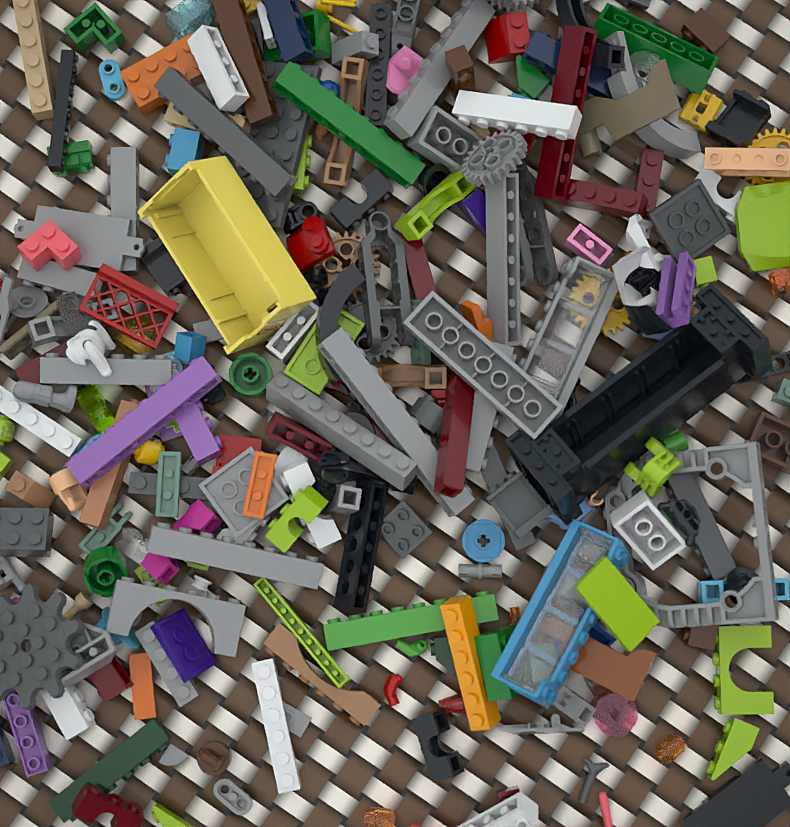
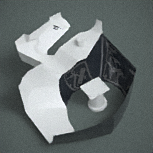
M635 214L630 217L626 231V240L632 253L621 258L612 268L623 305L632 322L645 335L661 334L675 329L667 325L655 313L663 261L665 258L671 257V255H663L654 248H650L646 239L650 238V231L653 225L651 221L644 220L641 215Z

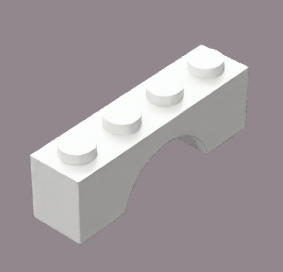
M306 458L282 468L283 475L280 478L285 488L290 487L292 494L289 497L293 503L292 497L300 488L304 491L308 485L312 486L315 478ZM318 514L310 524L299 518L303 526L307 524L310 530L307 536L312 545L316 543L318 549L342 539L332 515Z

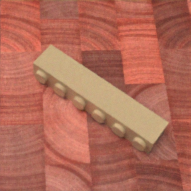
M12 0L31 112L37 121L53 118L55 98L38 0Z

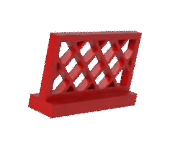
M103 263L78 310L155 350L179 303ZM98 280L107 283L109 291L99 294L96 287ZM122 291L127 295L128 301L118 304L114 293ZM111 294L114 305L103 308L100 297ZM97 299L100 309L92 311L85 307L88 300ZM133 303H144L147 312L137 314ZM130 305L133 316L123 318L119 307ZM116 308L119 319L115 321L107 319L105 311ZM161 312L167 315L163 323L156 324L152 313ZM149 315L152 326L142 328L138 317ZM135 319L138 330L130 331L126 329L124 321ZM154 329L156 334L154 343L145 338L143 331Z

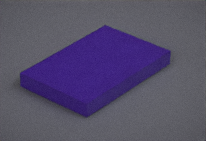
M184 608L150 627L184 683L218 663Z

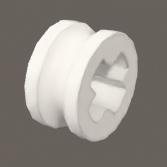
M194 575L195 581L191 582L190 585L208 592V585H211L212 582Z

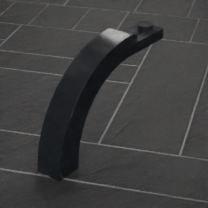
M555 0L563 32L565 25L585 26L593 29L587 18L583 0ZM597 34L592 64L607 68H623L625 46L610 44Z
M354 263L349 265L332 282L321 301L316 319V346L337 331L339 315L346 299L355 288L365 281V278ZM317 348L321 365L330 382L334 384L340 380L342 390L347 395L350 394L354 399L353 404L356 409L364 414L367 413Z

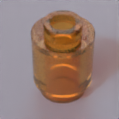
M675 732L673 735L669 734L655 747L657 750L655 756L663 764L665 762L671 764L685 751L684 748L688 745Z
M370 806L369 810H365L363 823L367 824V827H394L396 812H391V809Z

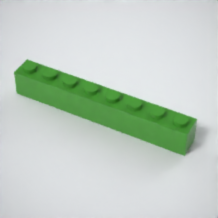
M489 591L477 592L476 597L471 598L477 624L499 620L494 594L489 595ZM446 598L433 600L434 605L425 606V602L412 604L413 609L404 610V606L391 608V613L383 614L382 610L370 612L369 617L362 618L361 614L348 616L349 620L342 622L340 618L327 620L328 624L323 625L327 651L445 630L440 605L446 602Z

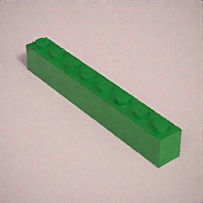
M289 61L271 85L274 90L405 189L415 182L425 167L419 156L408 152L402 143L391 139L385 130L374 126L368 117L357 113L351 104L340 100L334 91L323 87L317 78L306 74L300 65Z

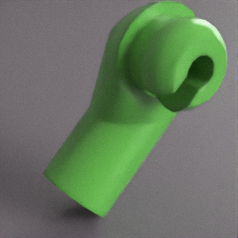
M399 638L394 646L406 655L413 657L425 653L428 644L424 640L408 643L404 639Z

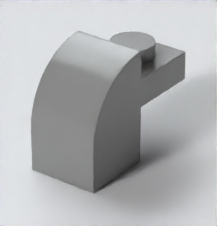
M560 685L557 691V699L552 705L585 728L597 709L566 686Z

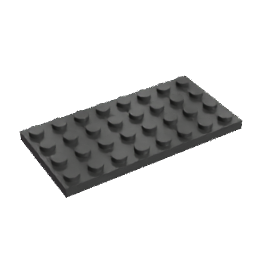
M263 61L270 87L287 63ZM300 65L306 74L320 81L322 69L319 66ZM271 87L280 119L260 128L251 125L252 128L249 134L296 176L310 116ZM242 104L235 112H232V116H235V114L244 116V112H246L244 105ZM230 155L226 156L271 227L283 230L294 185L283 198H272L265 193V187L260 182L256 184L248 177L250 174L248 171L238 168L233 163L234 159Z

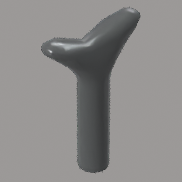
M584 757L583 761L588 769V775L578 801L586 804L596 776L602 770L608 768L610 764L593 763L589 758Z

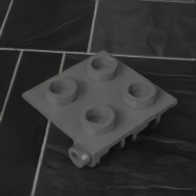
M403 500L383 519L380 534L400 557L404 559L432 531Z

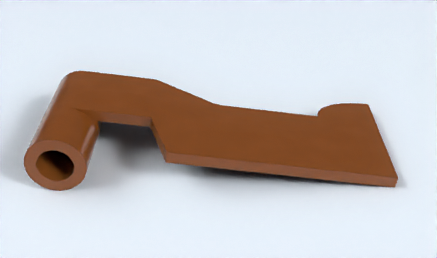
M557 597L554 598L551 604L552 607L581 622L576 613L559 605L560 603L556 601ZM547 612L531 644H541L546 633L562 640L561 660L578 627L551 612ZM589 635L587 642L581 645L578 651L577 661L574 665L571 664L569 669L635 702L657 653L649 650H636L626 656L591 638Z

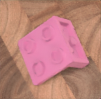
M404 45L389 59L386 87L392 93H396L399 96L408 87L409 79L419 71V65L424 59Z

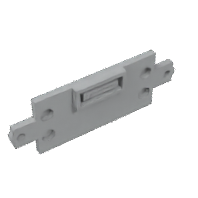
M38 205L34 221L18 219L17 224L14 226V237L26 240L48 220H51L79 247L82 259L75 265L100 269L104 263L122 272L125 256L142 258V254L146 249L145 239L129 236L132 224L130 219Z

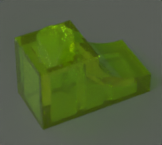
M90 384L79 390L76 396L80 406L98 433L104 434V431L113 425L115 416L96 384Z

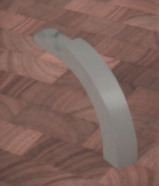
M616 31L604 39L610 44L625 46L623 68H610L612 76L607 79L611 95L616 100L639 89L633 73L624 31ZM662 118L635 131L652 148L664 151V154L671 157L688 159L701 152L697 132L678 129L668 124Z

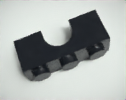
M377 168L361 181V188L368 195L364 202L355 204L344 196L330 209V215L347 233L350 230H356L362 224L361 220L363 218L369 217L373 212H376L377 206L381 202L386 203L393 196L392 184Z
M444 708L413 718L414 731L417 734L421 752L424 755L432 782L452 778L464 772L458 750L449 752L440 743L441 734L451 729Z

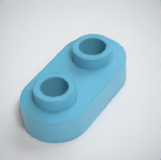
M107 59L100 64L99 74L107 97L112 101H119L126 95L125 83L119 73L121 70L118 63ZM107 67H112L110 72H106ZM113 86H118L116 91H111Z

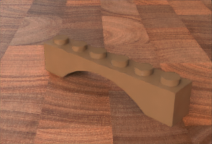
M344 56L340 76V100L351 104L355 111L361 115L369 63L365 59ZM334 136L331 151L326 162L323 183L349 188L355 150L336 136Z
M279 623L263 642L266 645L265 651L273 657L278 655L282 658L283 661L281 663L287 669L292 671L294 668L299 672L300 675L298 677L307 685L310 682L317 687L315 691L320 696L331 698L334 701L332 705L340 712L343 710L347 711L350 714L349 719L356 725L363 724L365 726L381 706V703L365 690L340 689L321 678L304 658L297 637L282 623Z

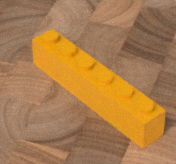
M471 596L452 597L441 604L440 609L471 731L490 730L501 720L497 701H488L474 640V636L479 635L480 632Z

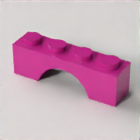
M198 499L188 508V511L181 519L175 522L172 529L179 530V526L190 528L192 533L199 535L201 531L213 533L223 520ZM148 553L140 563L163 585H167L180 570L178 559Z

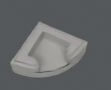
M170 743L159 763L168 766L177 765L183 762L189 754Z

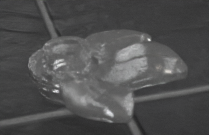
M123 528L122 535L124 539L118 541L114 547L125 556L127 569H137L149 553L141 550V546H147L148 539H144L141 532L137 529Z

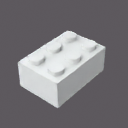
M642 489L609 515L614 528L652 570H655L685 548L686 539L682 531L673 524L664 511L658 510V504Z

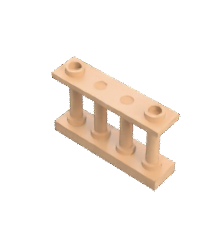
M705 147L704 169L712 170L719 176L790 178V149Z

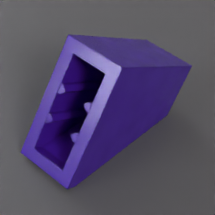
M476 187L463 200L456 202L455 205L486 238V196L480 188Z

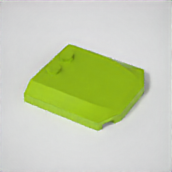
M790 181L742 187L739 202L736 203L734 208L738 252L746 260L750 271L790 267Z

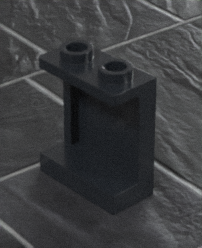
M735 88L733 99L716 121L709 120L705 125L707 137L727 148H748L771 118L770 107L764 100H757L748 92Z
M160 237L145 246V252L140 259L168 297L171 295L176 296L183 290L182 287L188 284V281Z

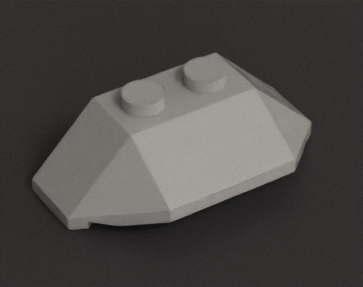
M84 623L83 632L75 636L71 641L72 650L82 655L83 665L80 669L73 670L67 668L62 672L61 681L64 687L78 683L112 661L117 649L109 631ZM43 689L44 694H48V691Z

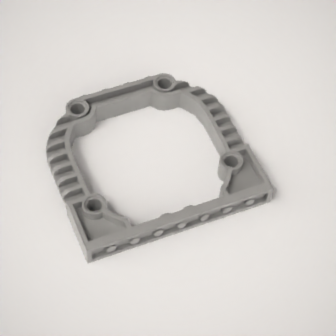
M750 442L672 452L684 464L677 472H673L671 475L706 471V474L712 479L724 480L729 477L742 488H752L755 514H752V525L757 530V536L754 537L755 549L759 550L762 576L752 577L741 591H725L721 595L719 602L668 605L661 604L647 595L643 577L634 571L632 547L614 528L609 515L617 509L614 504V499L617 496L621 497L622 504H624L636 495L637 490L641 487L629 475L624 473L618 482L616 491H611L605 498V507L603 508L604 520H607L605 533L620 539L629 551V561L625 567H622L620 573L660 620L657 626L681 628L779 620L760 443ZM655 455L646 456L634 464L643 469ZM718 463H721L723 466V471L720 475L714 473V466ZM730 595H734L737 598L738 602L735 607H731L728 604Z

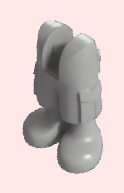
M18 381L13 388L12 394L20 402H30L47 408L50 406L62 412L70 413L75 403L77 384H69L65 392L55 393L53 392V386Z

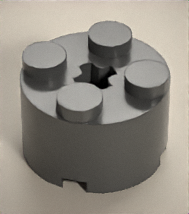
M429 395L418 397L408 414L417 419L420 424L419 428L423 433L435 438L434 443H439L444 407L441 408L435 404V399Z

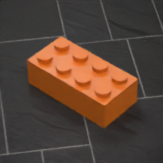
M193 33L119 72L143 115L167 102L158 95L159 90L154 85L169 66L178 69L196 86L205 82V78L199 70L197 61L191 53L187 42Z

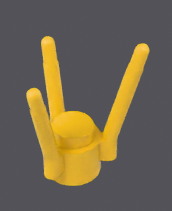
M316 0L315 10L318 9L328 16L331 22L354 34L358 32L349 25L328 15L333 13L335 5L355 7L357 0Z

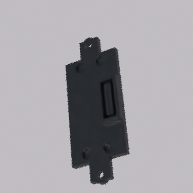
M760 758L740 775L734 776L701 802L702 804L680 820L679 824L682 827L765 826L790 806V796L784 789L790 785V774L786 775V771L790 770L789 763L784 761L771 771L764 760Z

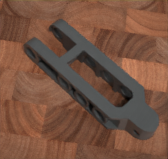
M398 0L392 29V57L404 45L409 49L412 48L423 0Z
M520 159L522 164L515 166L517 170L509 172L519 173V203L521 204L524 218L522 219L519 207L520 286H530L533 284L534 272L532 264H534L538 282L541 285H552L558 279V269L543 200L541 197L533 196L536 178L528 170L525 160ZM530 189H531V192H532L531 198H530V196H529V191H530ZM523 223H525L528 239H526ZM523 271H524V274H525L524 280H523V277H522Z
M376 211L365 222L366 237L357 247L359 270L365 278L361 288L369 348L382 347L380 314H395L399 345L412 346L414 336L403 325V322L411 314L403 239L392 231L389 217L384 212ZM384 246L388 250L394 305L379 306V301H377L375 289L377 280H374L373 271L375 261L372 259L371 247Z

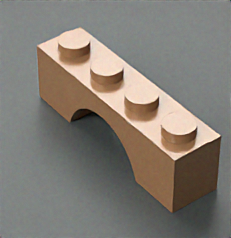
M372 364L378 369L381 379L391 387L411 386L424 389H447L446 364Z

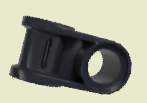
M307 201L288 208L284 223V233L286 235L292 234L302 227V223L308 218L304 216L305 210L313 209L314 214L312 216L319 217V211L314 203Z

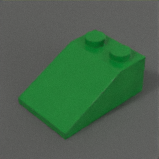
M318 9L302 13L301 15L315 52V56L305 62H314L332 57L329 17ZM265 41L266 61L285 63L280 57L278 43L275 41L277 48L269 49Z

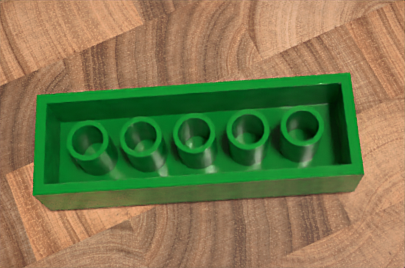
M608 2L593 26V29L598 31L597 34L602 39L607 38L616 31H624L630 61L635 65H642L651 71L659 61L666 59L672 82L686 87L692 93L701 95L719 60V57Z

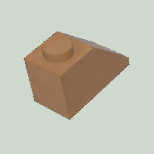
M17 470L4 488L36 508H49L56 498L53 491Z

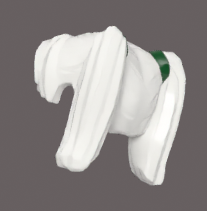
M91 320L86 329L80 331L67 341L66 355L71 361L79 365H86L85 359H90L101 375L108 377L112 374V371L104 357L105 350L115 349L116 345L104 327L97 321Z

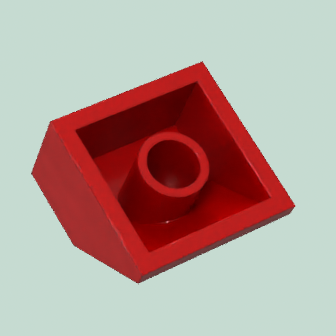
M526 11L505 13L488 22L484 32L489 64L513 62L518 54L523 55L530 41Z

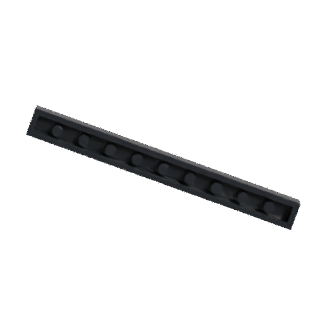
M61 49L48 157L50 172H64V167H66L65 157L68 155L67 144L69 143L68 132L71 129L69 122L72 120L71 109H73L72 97L75 95L73 88L76 85V63L79 60L75 50Z

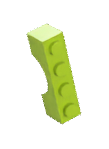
M461 170L453 171L395 225L407 241L419 240L433 227V221L440 213L454 203L463 200L477 186L468 182Z

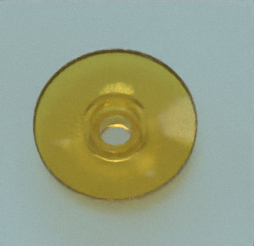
M138 317L142 328L152 326L149 317ZM135 319L124 321L126 329L130 331L138 330ZM154 329L143 331L145 338L154 343L156 339ZM116 330V342L125 353L129 355H143L151 350V348Z

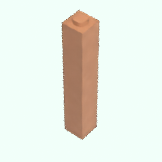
M134 399L129 401L121 400L113 425L121 421L124 414L136 409L140 401ZM132 453L91 485L79 522L100 530H106Z

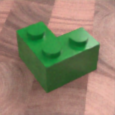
M96 2L64 28L69 39L81 52L97 39L110 54L126 42L122 31Z

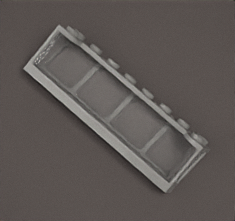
M579 256L564 262L560 271L563 275L560 281L555 282L551 291L554 293L551 301L547 300L544 305L543 311L545 314L543 319L537 321L534 331L537 332L533 339H529L525 350L528 352L525 358L521 357L518 362V366L562 404L564 408L619 289L613 272ZM563 408V410L555 417V419H554L553 421H555L557 418H559V417L562 415V413H563V411H564V408Z

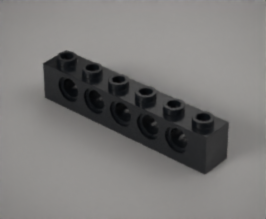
M371 3L369 32L379 35V55L368 59L369 69L365 116L371 120L374 126L386 131V125L383 122L387 118L388 88L386 87L390 59L392 4Z
M356 480L355 488L362 489L359 510L351 514L349 518L333 607L366 613L389 485L373 481Z

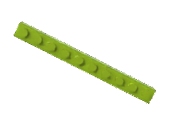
M261 577L253 584L335 685L340 689L351 680L350 677L267 578Z

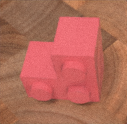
M48 220L17 246L22 258L35 271L39 270L52 258L66 271L82 259L79 247L51 220Z

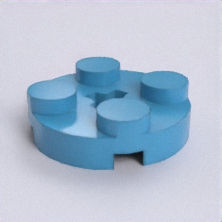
M480 519L474 521L466 528L462 535L464 551L469 558L477 562L485 563L494 560L500 555L505 546L503 531L491 520ZM481 535H485V538L489 539V543H486L485 547H481V544L477 543V539H480Z

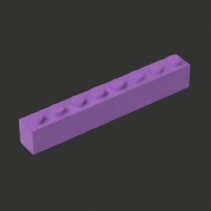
M203 356L195 358L185 370L177 372L170 382L158 387L155 394L150 398L142 400L136 409L124 414L121 421L116 425L108 427L101 437L89 442L86 449L74 454L66 466L82 486L89 488L223 380Z

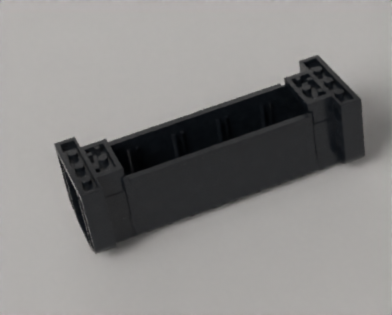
M712 283L696 294L699 313L689 320V324L676 327L549 424L550 427L539 434L535 440L530 441L521 429H518L504 440L518 470L523 472L524 477L545 503L550 505L554 510L553 513L566 526L572 523L573 519H577L583 514L579 502L588 495L593 494L623 471L630 461H636L649 451L645 443L651 436L659 442L731 388L735 382L746 374L758 380L772 369L769 338Z

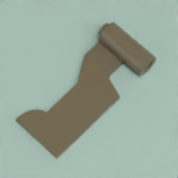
M662 59L652 68L648 76L649 84L618 100L594 96L584 102L577 139L583 159L593 158L603 153L596 128L604 125L613 139L618 141L681 109L666 59Z

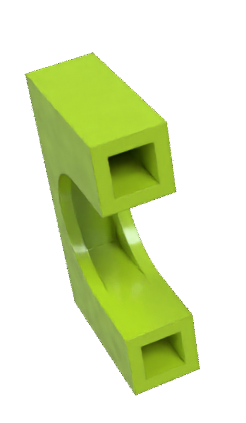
M718 626L715 652L712 653V663L716 665V674H713V686L717 687V696H714V709H717V713L722 715L774 714V693L772 691H743L732 682L729 674L730 661L738 651L745 648H772L771 626Z

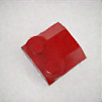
M321 216L306 218L301 228L286 237L289 252L299 270L305 271L337 253L326 223Z

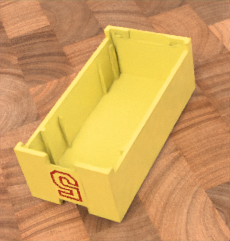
M226 155L187 162L137 211L142 219L148 218L228 344L223 347L227 354L264 343L281 328L280 326L294 314H298L317 298Z

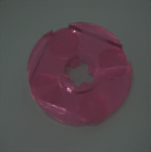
M615 692L607 693L599 698L594 707L597 709L593 715L595 724L600 731L612 737H621L629 733L638 719L637 708L633 701ZM614 708L621 712V716H618L616 721L609 715L613 712Z

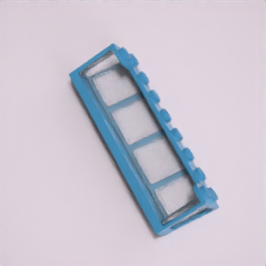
M573 519L491 673L495 680L547 709L550 705L554 704L560 685L566 682L571 664L574 665L577 661L581 645L587 642L588 632L599 618L573 586L602 556H607L620 572L622 567H625L629 561V551L620 539Z

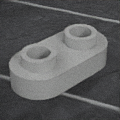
M222 778L215 783L213 788L215 797L233 813L245 815L251 810L253 805L251 796L229 778ZM227 785L229 792L224 793L221 787ZM243 799L246 802V805L244 807H240L238 805V800Z

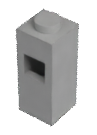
M363 30L332 44V64L341 67L344 56L368 60L379 55V35Z
M344 485L338 486L332 501L329 503L327 513L349 516L359 510L362 489Z

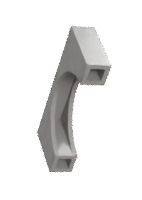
M123 576L121 580H115L105 630L109 631V633L128 636L134 620L146 607L161 600H180L195 607L206 619L212 636L211 653L236 657L246 605L240 604L241 600L228 598V602L219 600L220 596L207 594V597L198 596L199 592L186 589L185 593L177 592V587L165 585L164 589L157 588L156 583L143 581V584L134 583L135 579Z

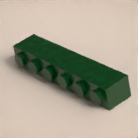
M153 718L48 803L63 823L69 819L71 822H74L78 818L73 816L71 805L84 783L90 786L96 785L103 792L109 794L118 787L116 785L118 780L123 778L125 781L135 773L133 768L138 764L141 767L147 764L152 759L150 755L157 750L160 753L169 746L167 741L172 737L159 720Z

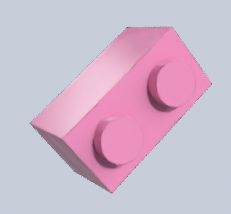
M582 224L575 228L564 244L579 257L600 267L613 251L609 245Z

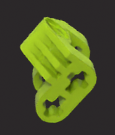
M651 436L645 443V446L655 457L643 469L630 461L623 470L643 490L648 492L651 497H656L662 490L661 486L684 463Z

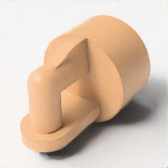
M67 466L52 473L48 481L55 495L60 497L67 505L69 511L83 510L88 496L86 488L77 481Z

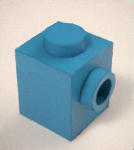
M193 331L177 332L173 357L182 360L181 363L189 365L195 358L204 357L207 336Z

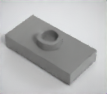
M283 701L288 730L301 738L312 718Z

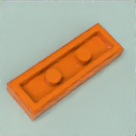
M259 451L255 452L242 516L264 520L277 455Z
M147 653L130 654V677L134 684L131 687L134 720L157 718L152 661Z

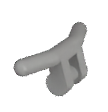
M0 556V575L4 572L6 574L4 578L0 576V591L14 583L22 593L25 583L9 559Z

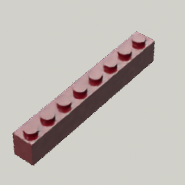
M564 26L551 103L577 106L580 113H583L597 30L585 26ZM580 125L575 139L567 138V140H560L555 136L548 135L544 137L533 196L566 201Z

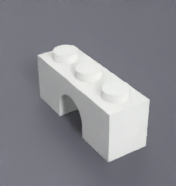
M703 167L695 180L701 179L724 220L730 225H736L734 208L736 203L739 202L742 191L739 190L733 198H722L717 193V184L722 177L712 170H707Z

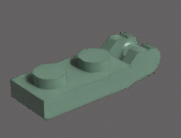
M119 502L112 510L106 530L93 528L78 547L86 554L97 548L107 547L121 532L123 526L131 519L133 513L131 511L125 513L119 522L114 520L113 517L124 506Z

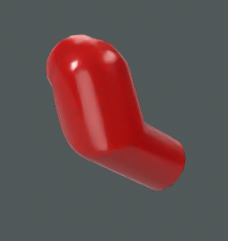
M399 674L390 675L383 687L390 707L400 703L396 690L398 685L402 684L403 679Z

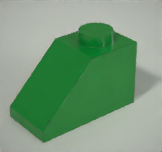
M518 54L515 59L517 93H519L518 95L538 100L549 87L551 80Z

